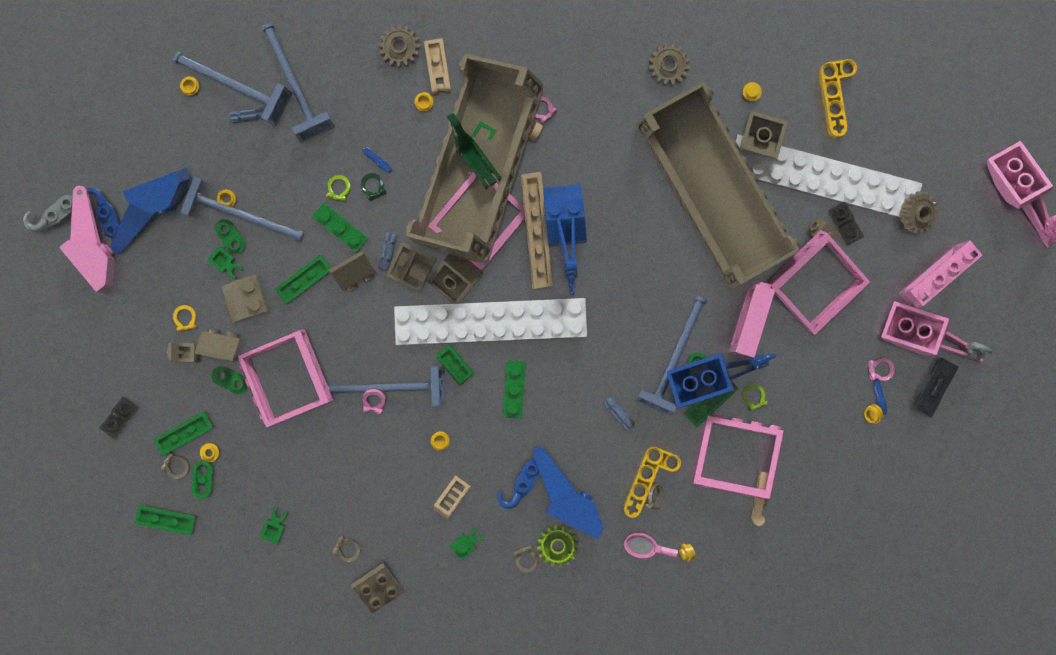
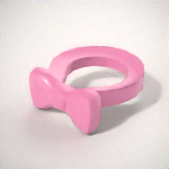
M542 96L540 101H545L548 104L549 113L547 115H538L536 113L535 118L540 119L543 124H546L557 113V109L553 108L548 98Z
M880 358L876 361L870 360L868 362L869 380L874 381L878 379L886 381L893 377L895 367L891 360ZM880 362H885L889 365L890 371L885 377L875 373L874 368Z
M376 389L367 390L362 398L364 404L363 412L371 411L381 415L386 400L385 395ZM369 395H377L380 397L381 402L377 406H371L367 401V397Z

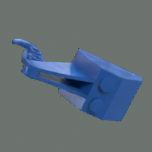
M187 168L123 191L129 205L121 223L118 221L114 208L103 197V194L96 188L87 189L88 194H93L96 197V213L104 234L112 239L111 249L113 252H123L157 214L161 215L176 209L174 205L181 203L190 181Z
M581 184L543 188L548 245H560L565 261V277L568 279L570 293L574 295L575 278H577L578 274L576 243L587 242ZM566 244H572V258L570 259L568 258Z
M720 353L666 371L677 407H686L734 391L732 379L770 365L769 360L775 358L776 354L765 356L762 354L749 360L725 363L723 354ZM751 364L752 368L730 377L728 369Z
M543 447L535 448L533 460L525 463L515 482L512 501L504 502L502 500V492L499 491L497 496L499 504L506 509L516 507L520 500L531 491L537 477L541 474L551 500L546 513L599 539L603 526L595 502L592 500L593 497L584 491L581 494L577 493Z

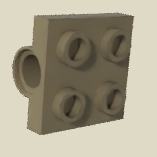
M401 242L385 276L415 291L421 292L436 261V257Z
M383 563L351 584L353 590L372 614L404 593L402 587Z

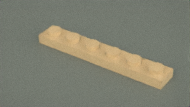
M540 172L522 174L521 183L532 288L550 287L553 284L542 175Z

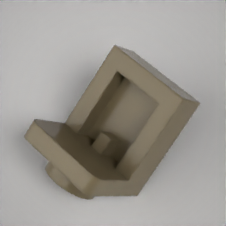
M819 218L811 223L810 228L806 232L809 236L814 237L822 230L828 233L835 242L841 236L829 223Z
M168 343V362H198V354H195L198 343Z

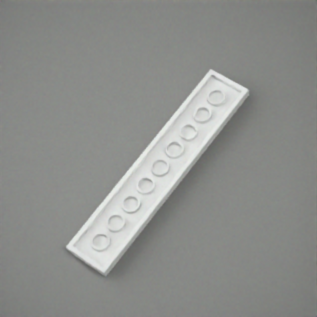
M737 134L735 140L739 147L737 150L740 155H744L748 162L747 167L749 171L756 175L757 180L901 218L900 210L901 205L905 201L904 199L908 198L911 193L920 192L923 184L781 146L777 159L741 149L742 135Z
M586 298L394 307L396 345L587 337Z

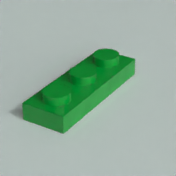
M324 202L312 216V218L356 253L369 239Z
M320 254L276 287L275 290L285 304H288L327 275L331 267Z
M507 360L503 417L522 419L526 361Z
M732 381L734 391L693 404L684 415L697 428L739 388Z
M205 411L153 440L161 455L164 456L214 427Z
M138 505L135 524L192 535L196 516Z

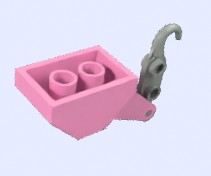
M76 186L72 195H64L45 210L40 222L36 225L29 223L28 219L31 212L28 211L24 216V225L32 232H38L45 227L58 224L72 212L70 240H67L59 248L96 292L105 293L113 286L115 258L112 254L114 252L107 244L104 245L100 242L86 187Z
M895 301L881 336L883 340L902 349L926 356L938 357L940 350L983 363L986 355L985 352L992 353V350L985 345L976 342L968 344L947 331L950 324L949 318ZM944 339L967 350V353L942 345Z

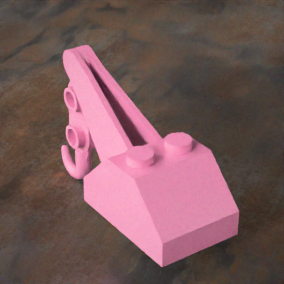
M1019 141L989 158L987 166L995 187L1005 201L1018 209L1023 208L1044 245L1050 247L1056 243V215L1049 218L1043 195L1052 191L1053 185L1023 143Z

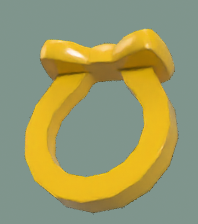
M182 305L175 309L173 320L178 326L176 328L178 332L197 328V325L194 324L196 313L192 307ZM187 309L191 312L192 319L188 326H183L178 321L177 315L180 310Z

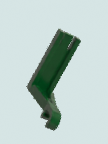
M452 113L447 116L454 131L457 151L487 190L489 186L486 181L490 186L497 183L492 173L498 181L502 179L500 174L472 136L462 127L455 114Z

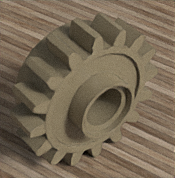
M399 24L398 29H395L392 25L390 32L386 29L384 30L386 36H380V39L383 41V43H378V46L383 48L379 51L380 55L385 54L383 59L384 61L389 59L391 66L394 62L397 63L398 67L401 66V63L408 66V61L414 62L413 56L419 55L416 49L420 48V44H416L419 41V37H413L415 35L414 30L408 32L409 26L402 29L401 24ZM401 41L405 46L402 50H396L394 48L395 43Z
M665 43L663 49L657 46L658 52L653 51L651 53L654 58H649L648 62L653 63L649 66V70L654 71L651 76H657V82L663 80L664 85L667 82H671L674 85L675 80L681 82V76L686 77L688 75L685 70H690V66L686 65V63L690 62V58H685L688 52L682 53V46L676 49L675 43L671 47H668V44ZM666 60H672L674 62V68H666L664 62Z
M916 191L915 194L911 193L908 198L904 199L905 201L901 205L900 210L901 223L904 224V229L909 230L911 233L923 234V231L929 232V226L934 227L933 220L938 219L935 217V214L939 212V210L935 209L938 203L933 202L935 197L930 196L929 193Z

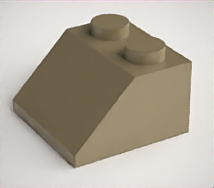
M750 111L740 148L778 159L788 121Z
M363 250L329 269L341 290H347L348 292L358 287L357 283L362 280L366 283L373 279V274L376 273L375 268Z
M448 254L427 282L451 303L459 304L480 279L483 272L468 259Z
M255 274L221 286L232 323L269 312L258 275Z
M208 328L207 332L202 331L195 354L238 361L242 339L237 338L238 334L227 332L225 336L220 335L219 330Z

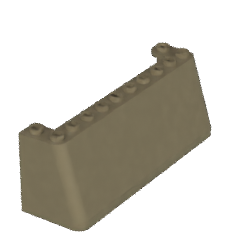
M465 54L459 64V70L465 77V80L460 86L458 101L454 104V114L462 127L471 136L480 121L497 130L493 138L488 140L491 131L481 126L477 135L472 138L502 179L498 181L492 173L498 184L497 190L489 184V188L486 190L479 179L476 178L436 225L442 231L436 233L428 227L470 177L468 172L473 173L455 147L454 131L449 121L447 135L442 141L441 154L437 157L436 169L431 175L430 187L424 196L425 203L418 215L419 221L412 220L407 224L405 236L417 244L486 264L491 256L508 203L507 199L511 193L543 94V83L526 67Z
M702 82L644 114L636 124L725 283L730 289H733L799 252L800 244L795 236H786L785 226L782 222H778L776 218L777 213L772 205L769 206L765 191L762 188L760 189L756 183L758 182L756 175L749 171L744 155H740L737 150L739 148L734 138L731 139L728 134V126L724 121L721 122L717 107L711 104L710 101L713 95L711 87Z

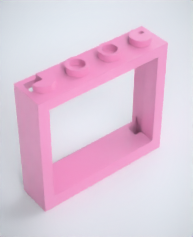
M468 172L470 177L429 224L428 227L434 232H442L436 225L477 178L474 173ZM496 183L491 187L497 190L498 184ZM510 194L507 200L520 213L495 241L491 256L486 264L469 260L481 271H483L525 220L524 206Z
M820 230L766 283L772 285L771 289L775 290L776 296L810 333L815 335L820 330H824L825 325L830 320H834L844 307L849 306L857 294L864 292L863 289L870 281L830 235ZM827 245L856 279L819 315L809 322L780 288L820 249Z
M970 240L956 244L902 290L899 295L911 307L924 306L983 255Z
M760 282L748 288L728 353L744 358L755 357L775 290L771 289L772 285Z
M305 329L296 331L238 356L241 365L239 367L246 375V385L252 390L254 395L252 397L256 407H259L261 412L260 419L263 420L266 427L273 426L333 401ZM296 340L320 400L275 418L251 358Z
M713 414V417L708 416L694 485L771 501L785 434L784 431L781 430V427L770 425L768 428L762 427V423L751 421L750 424L743 423V419L732 417V420L724 419L723 415ZM713 424L777 436L766 490L702 477Z

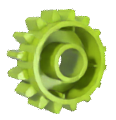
M554 524L553 530L547 527V533L541 532L543 539L537 540L541 543L540 546H537V549L542 550L539 556H545L544 562L551 561V566L558 563L559 567H561L562 562L568 565L569 558L575 559L573 552L578 553V549L575 546L579 545V542L573 540L577 537L576 534L570 535L572 529L565 531L564 525L561 526V529H558L557 525ZM555 541L563 543V548L560 551L553 549L552 545Z

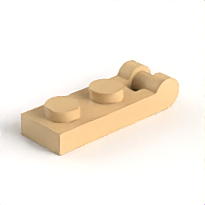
M443 38L424 41L432 95L438 94L440 91L451 92ZM443 78L444 83L436 84V79Z
M759 471L757 489L766 490L768 472ZM754 499L751 520L757 526H761L765 522L762 511L763 507L767 506L768 500Z

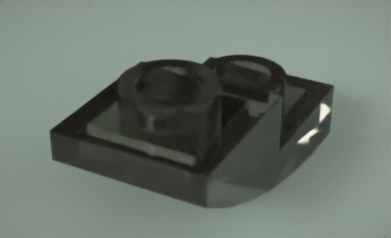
M845 201L828 210L846 246L864 237Z
M122 397L99 429L116 440L138 410V407Z

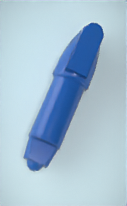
M363 147L365 155L376 163L378 167L389 173L392 171L384 159L380 158L371 149Z
M876 379L874 380V390L877 398L876 405L881 408L883 415L887 414L886 399L884 398L880 381Z

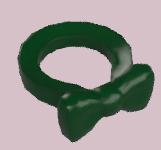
M369 173L362 178L361 189L368 195L367 199L369 201L386 194V190L383 188V180L378 174ZM369 178L378 179V192L372 193L366 190L365 183Z

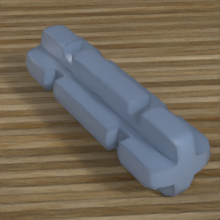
M265 107L258 108V110H242L239 113L237 111L230 112V121L235 123L239 122V120H255L258 117L262 119L261 116Z
M386 234V243H384L381 254L382 260L379 261L378 268L387 271L389 269V260L391 261L394 250L393 244L397 238L395 234Z
M612 397L608 398L603 403L604 406L611 410L610 413L619 423H623L622 426L625 430H630L635 425L633 420L627 418L626 412L619 404H615L616 401Z

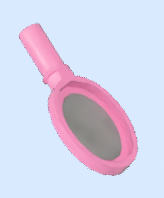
M644 533L630 534L624 541L626 551L637 558H649L655 553L676 558L678 554L677 550L658 546L652 537Z

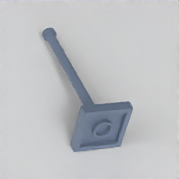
M267 23L262 26V30L266 32L306 119L305 122L292 127L295 136L301 143L334 128L335 125L327 112L313 118L273 31L274 26L272 23Z
M176 52L173 57L174 63H181L267 104L261 118L275 127L292 95L289 89L277 83L271 97H268L182 56L180 52Z
M193 178L181 214L190 216L193 205L199 203L294 238L296 242L300 241L303 233L300 230L299 232L200 196L201 194L198 192L202 179Z
M696 296V303L666 371L676 368L701 308L707 302L705 298ZM665 371L656 394L641 390L635 401L671 416L675 412L677 405L664 400L663 395L669 384Z
M430 367V383L328 386L330 393H361L370 389H376L381 392L430 390L432 406L445 405L444 367Z

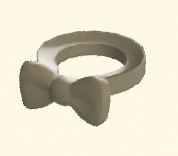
M172 453L168 454L161 467V471H166L174 479L183 478L189 470L186 459L181 456H173ZM180 460L184 463L185 469L181 474H173L168 467V463Z
M654 484L651 487L648 495V504L644 503L643 507L660 509L659 504L663 497V488L660 484ZM657 488L658 494L653 504V493Z
M340 536L332 554L338 555L344 562H353L360 554V547L356 541L344 539L343 536ZM342 544H353L356 548L354 556L350 558L344 557L339 550Z
M532 545L513 552L516 556V565L522 572H532L538 566V556L532 551ZM528 552L534 557L535 562L531 568L521 566V553Z

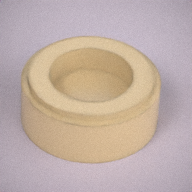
M538 122L534 124L529 134V140L533 142L537 140L543 127L542 124Z

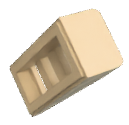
M455 475L434 504L433 509L446 519H449L471 486ZM457 484L458 486H460L462 489H464L463 492L455 488L453 485ZM452 490L454 493L459 495V497L456 498L455 496L450 494L449 491ZM445 497H448L449 499H451V500H452L453 502H455V503L452 505L451 503H449V502H448L447 500H445L444 498H445ZM443 503V504H444L445 506H447L450 510L447 511L446 509H444L443 507H441L440 504Z

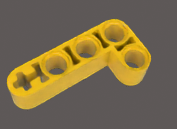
M850 59L825 63L819 70L827 130L833 138H840L847 131L840 80L851 78L857 71L856 63ZM843 65H849L852 72L846 74L843 71ZM824 68H831L833 75L831 77L826 76ZM827 87H834L836 94L834 96L829 95ZM831 105L839 108L837 115L830 112ZM840 117V119L837 121V126L841 127L842 130H840L838 133L837 130H833V128L836 126V120L831 121V119H837Z
M654 446L646 450L623 505V511L626 516L630 518L639 516L659 467L671 472L677 471L681 466V460L678 456ZM652 450L659 452V458L656 461H652L649 458V453ZM671 457L677 460V465L674 468L667 466V460ZM650 468L652 470L651 477L643 478L642 470ZM643 486L645 489L644 494L636 496L634 494L635 487ZM633 496L635 499L641 500L639 504L636 501L635 508L637 511H633L630 514L627 506H632L634 500H630V498Z

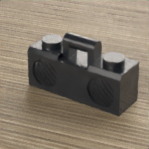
M938 358L911 409L932 418L959 366L944 358Z

